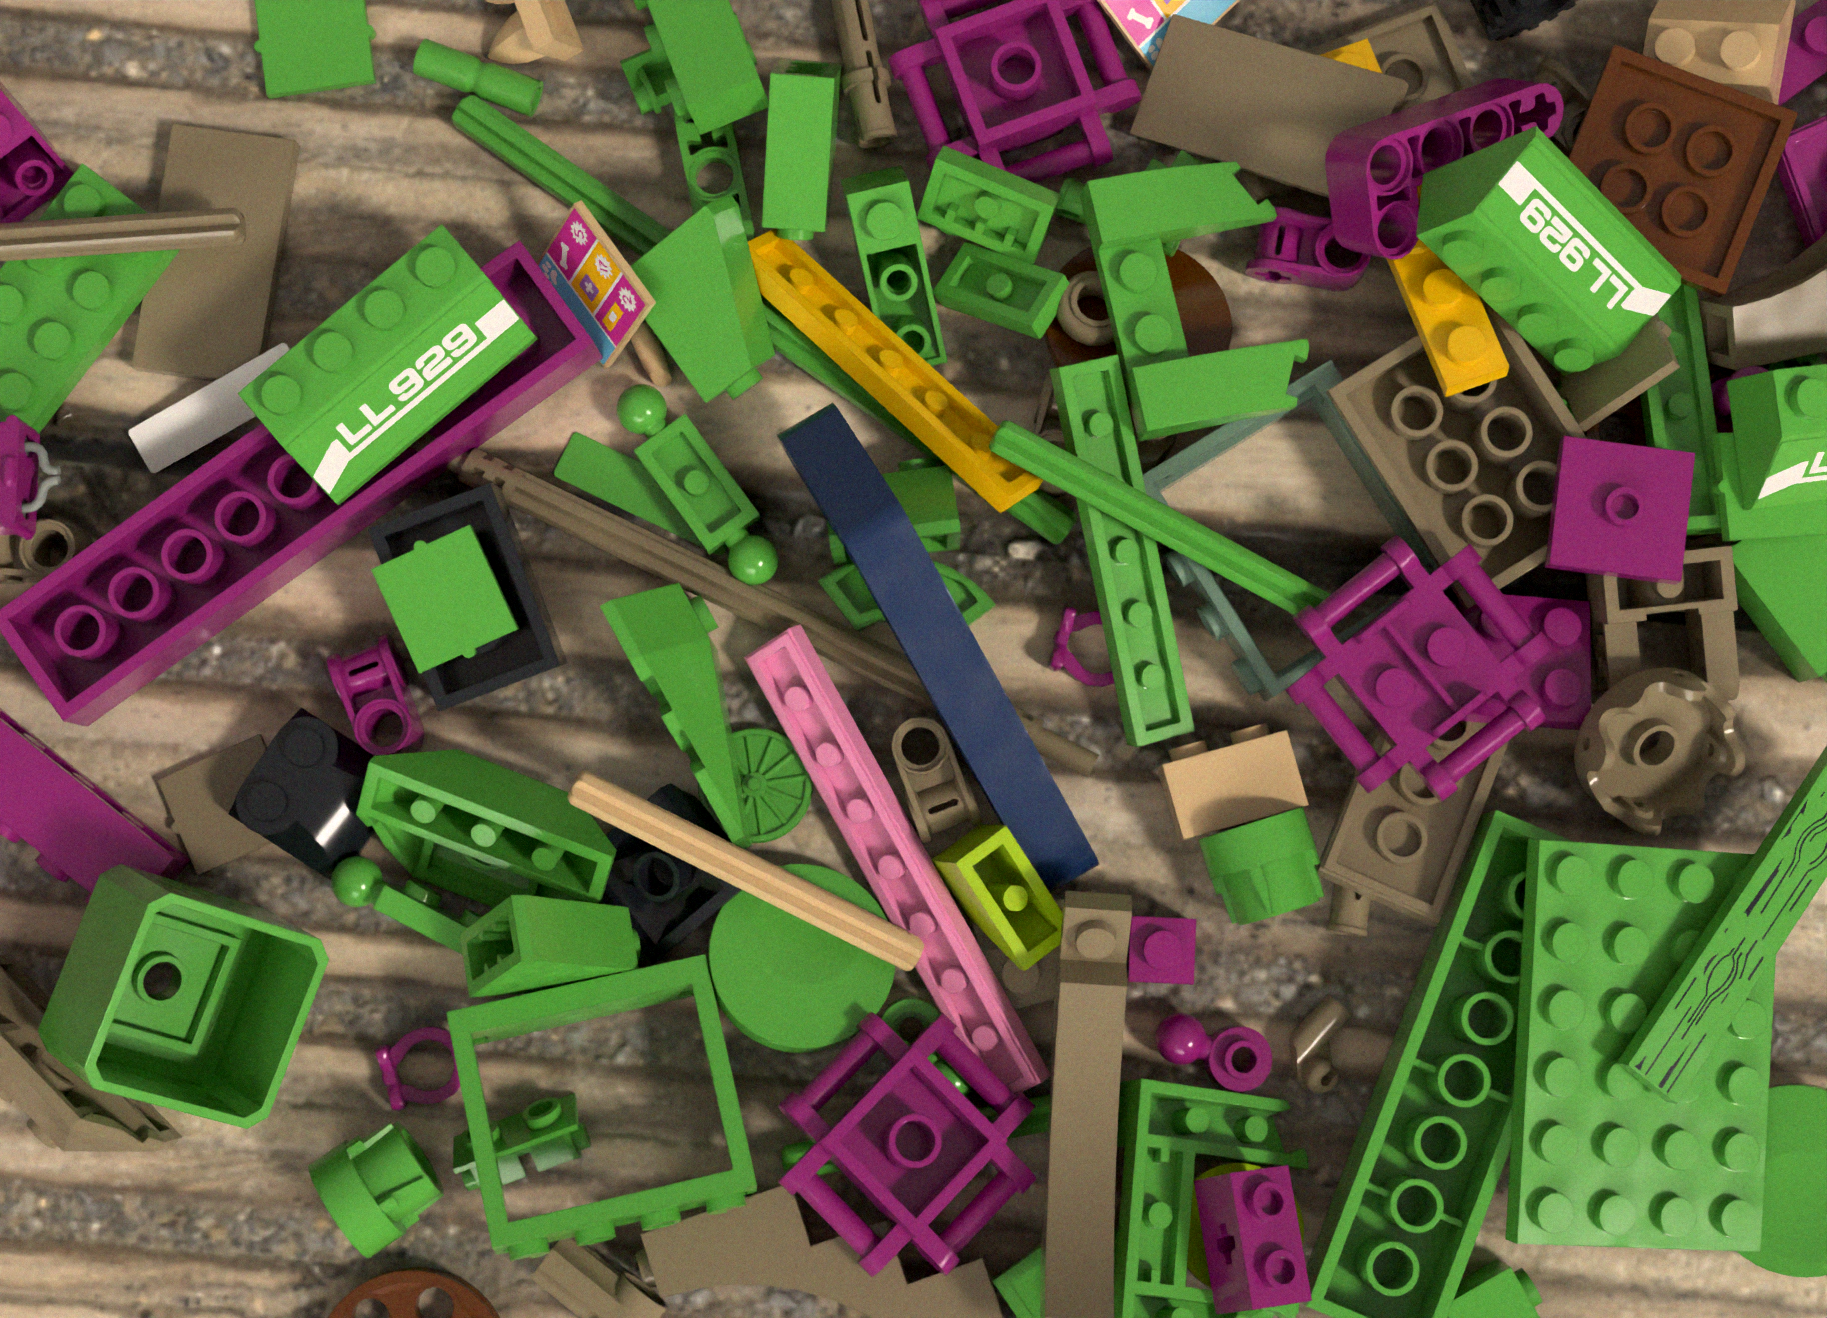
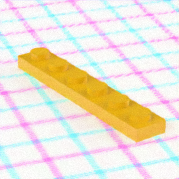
M1367 38L1319 55L1382 73ZM1422 185L1417 186V194H1418V203H1419V206H1420V197H1421ZM1419 238L1414 248L1406 256L1400 259H1387L1445 397L1507 376L1509 364L1481 299L1472 288Z
M774 228L748 241L760 294L1000 514L1039 488L1043 479L1000 457L989 449L991 438L998 426L793 240L777 237V228Z

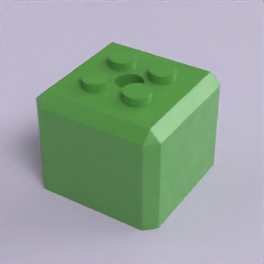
M119 864L99 875L39 1026L38 1033L46 1051L93 1089L248 1129L268 1118L329 958L321 939L267 909L131 866ZM169 962L173 971L170 984L166 989L157 994H146L143 981L147 971L157 963Z

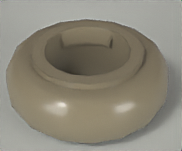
M1085 271L1072 276L1068 280L1070 284L1061 296L1056 314L1063 331L1074 341L1087 346H1105L1115 342L1109 318L1103 321L1089 319L1081 313L1077 305L1080 299L1087 296H1095L1104 300L1098 271Z

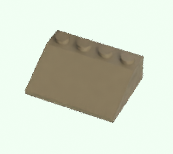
M1480 297L1509 364L1506 377L1445 397L1421 339L1417 335L1330 388L1326 394L1437 567H1440L1465 546L1471 544L1482 557L1478 564L1498 589H1501L1546 561L1559 440L1563 436L1585 439L1587 437L1520 334ZM1458 580L1450 584L1465 610L1477 604Z

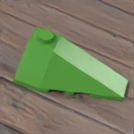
M675 583L612 599L600 606L639 679L641 682H644L652 697L657 698L661 706L658 708L661 718L682 752H686L691 761L689 766L733 844L743 849L752 846L718 650L708 634L719 628L701 594L689 600L681 585Z

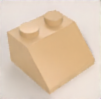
M1658 0L1649 17L1642 55L1778 105L1796 0Z

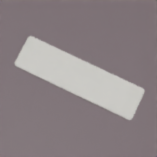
M281 343L131 428L128 432L150 472H159L256 417L237 393L290 350L287 344Z

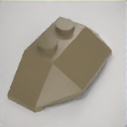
M0 955V1098L7 1102L14 1100L30 1116L27 1126L34 1136L46 1146L52 1149L58 1146L62 1151L156 1152L173 1147L182 1136L152 1104L93 1089L46 1051L38 1029L50 998L9 955Z

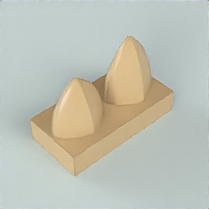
M484 0L493 4L515 3L517 11L498 30L487 55L490 60L507 64H519L548 56L566 61L584 51L565 0Z

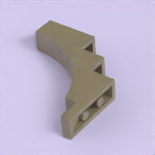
M1065 891L1051 1031L1050 1103L1046 1133L1045 1207L1041 1237L1040 1318H1114V1221L1117 1131L1127 993L1126 962L1132 918V895Z
M783 1186L745 1198L746 1206L729 1209L727 1213L708 1215L707 1212L683 1219L677 1224L640 1234L644 1249L636 1251L638 1267L646 1288L650 1289L657 1286L660 1298L700 1288L723 1285H767L795 1289L828 1298L861 1312L869 1318H1004L984 1258L957 1266L947 1276L937 1273L910 1283L900 1252H898L880 1272L871 1277L857 1263L861 1256L841 1236L815 1245L799 1193L796 1192L791 1196ZM885 1220L869 1227L881 1237L891 1225L889 1220Z

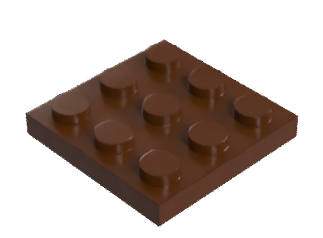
M1614 44L1609 51L1567 158L1681 274L1682 284L1720 298L1725 295L1798 112Z

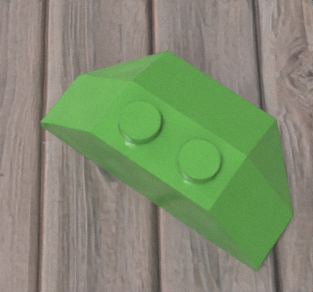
M459 749L373 756L369 761L356 812L361 821L367 827L372 826L384 846L413 877L492 908H495L511 895H530L600 904L617 852L591 814L569 803L567 791Z

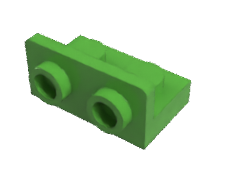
M943 145L936 157L917 219L936 226L946 234L963 237L997 253L1034 264L1050 232V223L1061 194Z

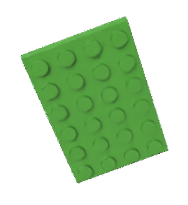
M1528 839L1506 1240L1516 1244L1761 1252L1776 955L1678 1104L1663 1100L1617 1063L1754 854Z

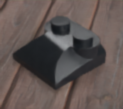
M301 707L278 731L237 793L228 815L331 880L335 867L348 857L359 856L375 833L372 826L367 827L356 815L368 764L374 755Z
M672 783L659 788L647 799V801L732 843L703 804L694 795L682 791ZM617 827L606 835L617 852L602 901L605 905L629 907L632 928L638 933L641 951L652 964L666 955L717 913L722 906L743 891Z

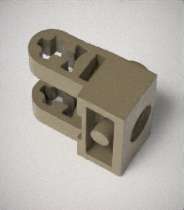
M1708 543L1685 546L1682 580L1676 585L1585 573L1587 600L1590 602V629L1598 698L1614 684L1631 674L1641 671L1637 622L1646 621L1647 614L1685 612L1691 673L1707 682L1727 701L1735 700L1738 697L1740 679L1733 612L1738 610L1732 545Z

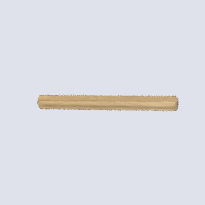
M582 770L576 776L569 789L567 798L571 805L904 971H911L922 955L924 943L918 936L587 770Z

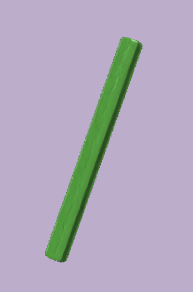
M1003 420L991 438L989 444L991 452L1294 615L1308 604L1315 608L1331 595L1011 421Z

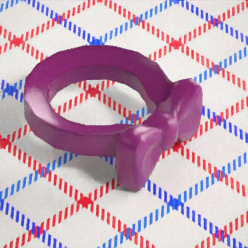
M1064 607L1058 631H1056L1053 637L1054 646L1048 662V668L1056 672L1060 671L1063 666L1075 680L1087 686L1105 687L1114 684L1112 671L1104 674L1092 673L1084 669L1067 649L1068 639L1072 632L1080 631L1092 625H1102L1100 612L1093 611L1076 615L1077 610L1074 607Z
M435 1026L417 1028L404 1035L393 1048L388 1044H381L375 1049V1055L382 1071V1081L387 1087L389 1102L393 1110H403L407 1107L408 1101L420 1104L440 1103L453 1096L461 1087L449 1030ZM423 1040L441 1042L450 1050L453 1056L454 1070L452 1077L444 1086L437 1090L426 1091L409 1084H403L398 1075L397 1065L403 1061L413 1045Z

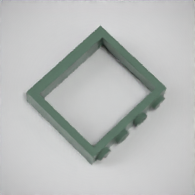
M1331 360L1288 385L1286 393L1298 398L1297 405L1293 410L1226 423L1143 474L1146 494L1169 506L1161 494L1163 491L1311 401L1394 533L1402 538L1412 549L1420 564L1429 575L1438 568L1326 394L1330 388L1344 381ZM1168 547L1169 552L1163 555V559L1169 571L1181 587L1191 584L1203 603V606L1197 609L1203 625L1215 641H1219L1222 638L1226 639L1238 658L1231 663L1232 669L1249 695L1259 692L1266 702L1284 691L1321 661L1323 657L1315 648L1275 673L1211 571ZM1450 585L1443 590V592L1449 589ZM1398 598L1335 637L1340 643H1343Z

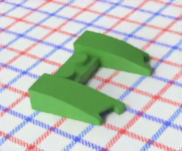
M1236 161L1177 166L1089 180L1086 182L1080 195L1139 442L1293 410L1297 405L1298 398L1286 392L1293 361L1304 363L1307 360L1309 352L1308 339L1244 347L1191 357L1188 354L1162 244L1272 222L1277 217L1275 208L1268 199L1258 205L1235 178L1234 175L1241 168Z
M1143 1078L1120 1082L1117 1148H1125L1114 1274V1318H1273L1274 1315L1279 1318L1296 1317L1299 1312V1303L1216 1314L1212 1290L1186 1287L1195 1158L1269 1167L1288 1165L1289 1169L1296 1170L1308 1169V1156L1305 1148L1285 1153L1272 1115L1291 1109L1287 1100Z

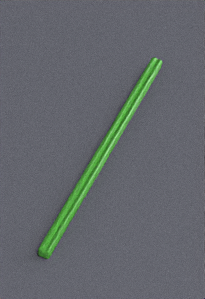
M476 95L464 97L456 106L451 118L455 127L568 206L572 207L574 203L582 200L604 231L641 257L672 233ZM761 295L773 348L922 453L936 459L938 464L941 466L947 465ZM951 469V473H952V474H954L955 476H957L958 478H960L962 481H964L956 472H954V471ZM1039 489L1005 510L1053 544H1060L1064 541L1077 520V516L1073 511Z

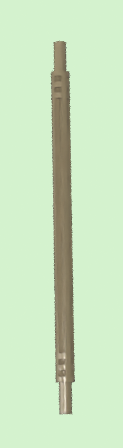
M426 434L409 447L419 452L437 438ZM474 448L471 452L461 454L446 467L459 474V482L474 489L488 483L500 485L507 505L671 584L679 583L684 590L696 596L701 594L703 599L777 635L788 628L801 624L817 654L937 711L906 655L762 585H747L737 580L729 569L480 449ZM1014 707L1039 754L1089 777L1099 754L1043 728V720Z

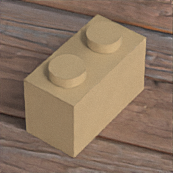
M1267 723L1230 733L1233 743L1231 746L1208 751L1206 741L1203 740L1168 751L1171 762L1159 766L1157 770L1178 841L1309 805L1287 730L1270 734Z

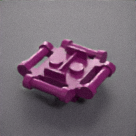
M917 0L924 24L932 39L894 53L889 57L888 63L894 78L902 80L929 150L925 160L930 173L943 145L1033 183L1092 163L1093 167L1096 168L1113 162L1111 146L1099 115L1125 110L1141 101L1142 96L1135 79H1128L1100 8L1101 5L1097 0H1014L951 24L948 22L949 19L1001 0ZM1065 17H1078L1104 84L1103 88L1093 90ZM939 63L942 64L969 137L955 142L951 141L925 73L928 67ZM1078 123L1083 137L1082 140L1004 168L999 152L1003 150L1012 152L1061 134L1064 128Z
M1395 535L1380 547L1382 554L1315 608L1308 604L1293 616L1297 626L1323 658L1287 687L1285 691L1296 705L1303 702L1357 769L1359 774L1355 779L1367 793L1376 789L1395 774L1398 769L1408 763L1434 796L1443 802L1458 790L1455 783L1523 729L1531 732L1546 720L1540 707L1521 689L1513 678L1538 661L1554 646L1542 631L1536 634L1532 631L1480 567L1478 562L1482 560V557L1471 544L1465 546L1429 575L1420 564L1412 549L1402 538ZM1399 575L1410 590L1343 643H1340L1332 633L1331 628ZM1455 580L1460 582L1514 649L1501 661L1496 658L1444 594L1443 590ZM1333 677L1337 679L1391 746L1381 756L1378 755L1323 686ZM1495 693L1507 709L1439 763L1434 760L1425 748Z
M869 1012L856 1025V1028L859 1030L858 1034L799 1094L791 1091L778 1105V1108L785 1117L814 1143L780 1177L778 1182L791 1196L798 1192L861 1256L857 1263L871 1277L880 1272L909 1241L938 1272L947 1276L960 1262L956 1255L1016 1192L1024 1194L1036 1181L1033 1172L1006 1145L1008 1141L1006 1138L1030 1114L1035 1105L1021 1091L1015 1095L953 1032L957 1026L943 1012L909 1046L879 1016ZM877 1051L881 1052L892 1064L830 1127L817 1112ZM934 1051L997 1112L991 1122L927 1059ZM829 1159L893 1223L884 1235L879 1237L816 1173ZM990 1162L995 1167L997 1174L942 1233L937 1236L928 1225L972 1178Z

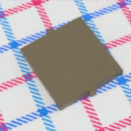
M1658 314L1652 317L1620 356L1593 365L1584 371L1573 372L1565 376L1557 370L1563 385L1559 395L1570 404L1574 418L1584 432L1680 368L1668 340L1672 330L1665 322L1660 321Z
M257 734L157 780L175 821L171 825V831L181 835L198 876H202L272 844L269 840L248 829L244 824L228 815L241 785L267 749L261 734Z

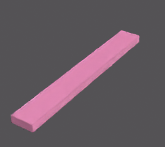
M801 624L788 628L746 655L744 659L890 923L918 936L923 941L924 949L915 968L940 1013L943 1012L957 1026L953 1032L1015 1095L1020 1091L1023 1092L1042 1083L1050 1077V1072Z

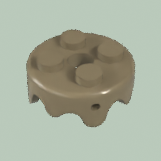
M1659 667L1631 674L1614 684L1595 702L1579 729L1574 749L1575 772L1582 788L1604 811L1620 819L1633 830L1646 836L1659 835L1662 820L1677 815H1693L1702 811L1705 807V787L1714 775L1722 773L1734 777L1742 773L1746 762L1745 753L1734 732L1733 719L1736 716L1735 709L1707 682L1687 670ZM1660 731L1657 745L1650 751L1639 754L1643 741L1650 734Z

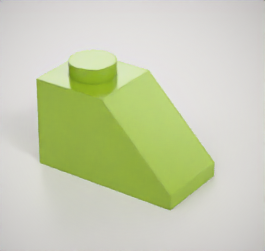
M979 824L931 859L964 913L1020 970L1026 971L1060 945L1063 912L1006 825Z

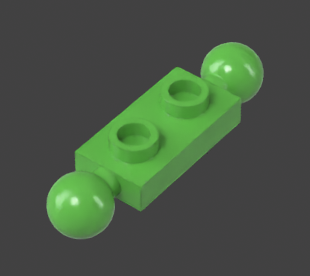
M636 384L624 390L617 401V417L625 429L635 434H645L648 438L646 442L634 449L636 457L706 552L711 555L726 544L730 550L728 554V567L737 580L751 586L760 585L770 580L778 567L776 548L768 539L759 535H750L746 530L760 519V514L687 415L683 414L674 422L668 424L665 420L667 405L660 391L647 384Z
M352 856L342 860L335 867L331 876L332 891L335 897L344 905L363 907L371 903L374 905L373 909L462 954L460 933L483 917V915L469 909H465L462 916L459 917L438 906L443 896L416 881L408 879L404 888L400 885H391L383 881L382 872L378 865L371 859L363 856Z

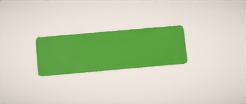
M578 432L573 433L554 470L555 477L703 548L641 462ZM726 544L713 553L723 555L727 548Z

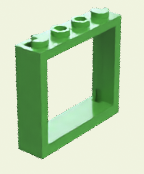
M705 954L446 1012L491 1246L497 1255L509 1252L510 1261L527 1257L533 1259L550 1253L548 1244L550 1242L575 1237L577 1246L592 1245L615 1238L614 1227L641 1221L643 1231L664 1228L681 1222V1211L706 1206L708 1215L727 1213L729 1209L746 1206L745 1196L756 1194L757 1182ZM693 996L732 1170L509 1222L475 1046Z

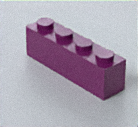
M0 708V835L14 843H18L21 838L40 852L35 861L41 868L65 883L72 878L90 892L85 898L87 904L99 875L119 864L131 866L172 880L178 877L190 862V858Z

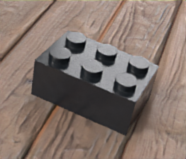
M485 484L368 529L380 563L384 564L414 550V544L419 540L430 543L465 526L472 525L519 627L516 631L476 648L477 653L474 657L466 658L460 655L423 672L438 712L568 663L502 489L498 484Z

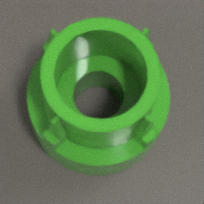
M1303 807L1198 839L1210 880H1212L1216 895L1222 894L1232 924L1238 922V925L1241 926L1274 917L1319 902V898L1325 896L1316 868V864H1319L1320 860Z
M398 1121L394 1124L390 1122L364 1138L358 1135L350 1141L345 1140L308 1165L311 1180L328 1212L351 1244L366 1258L372 1257L406 1234L407 1228L420 1220L419 1214L444 1196L442 1183L429 1159L410 1132Z

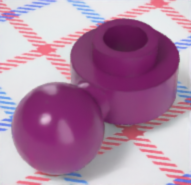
M1175 1013L1167 1016L1156 1029V1048L1165 1060L1173 1064L1185 1065L1201 1059L1208 1076L1223 1088L1237 1092L1252 1090L1265 1081L1271 1070V1048L1267 1040L1254 1029L1239 1025H1229L1220 1028L1212 1035H1208L1201 1022L1194 1016L1186 1013ZM1245 1047L1250 1054V1062L1244 1070L1236 1071L1232 1066V1055L1236 1049Z

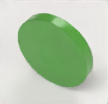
M789 864L778 866L888 921L875 899L851 878L835 870L817 865ZM745 891L740 892L722 906L713 924L707 946L706 959L715 999L726 1017L736 1028L752 1040L766 1047L789 1053H814L828 1050L856 1036L859 1032L856 1025L869 1012L877 1014L890 992L895 973L894 965Z
M1805 1083L1769 1086L1761 1252L1737 1251L1755 1265L1781 1275L1805 1278L1827 1275V1088Z

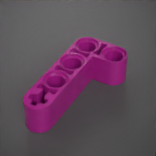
M1495 78L1360 124L1337 134L1328 146L1325 155V170L1333 231L1338 243L1343 248L1387 259H1400L1409 254L1418 241L1416 236L1419 214L1417 186L1422 185L1423 174L1535 126L1550 138L1559 128L1563 118L1564 104L1560 92L1555 86L1548 83L1511 78Z

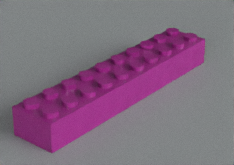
M520 240L480 269L537 337V340L427 431L424 435L430 434L437 439L418 452L408 447L338 505L282 447L264 424L261 423L0 609V632L64 722L86 727L91 725L447 470V465L455 458L481 446L603 358L594 341Z

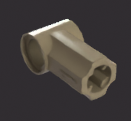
M575 1237L559 1240L530 1277L579 1318H661L668 1309L664 1299L660 1298L659 1294L652 1288L647 1289L642 1280L627 1271L618 1272L589 1247L577 1246Z

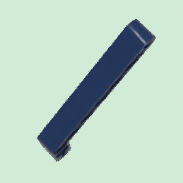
M831 403L777 434L778 440L793 467L847 551L1001 825L1008 827L1048 891L1052 893L1098 866L1099 861L907 514L837 406Z

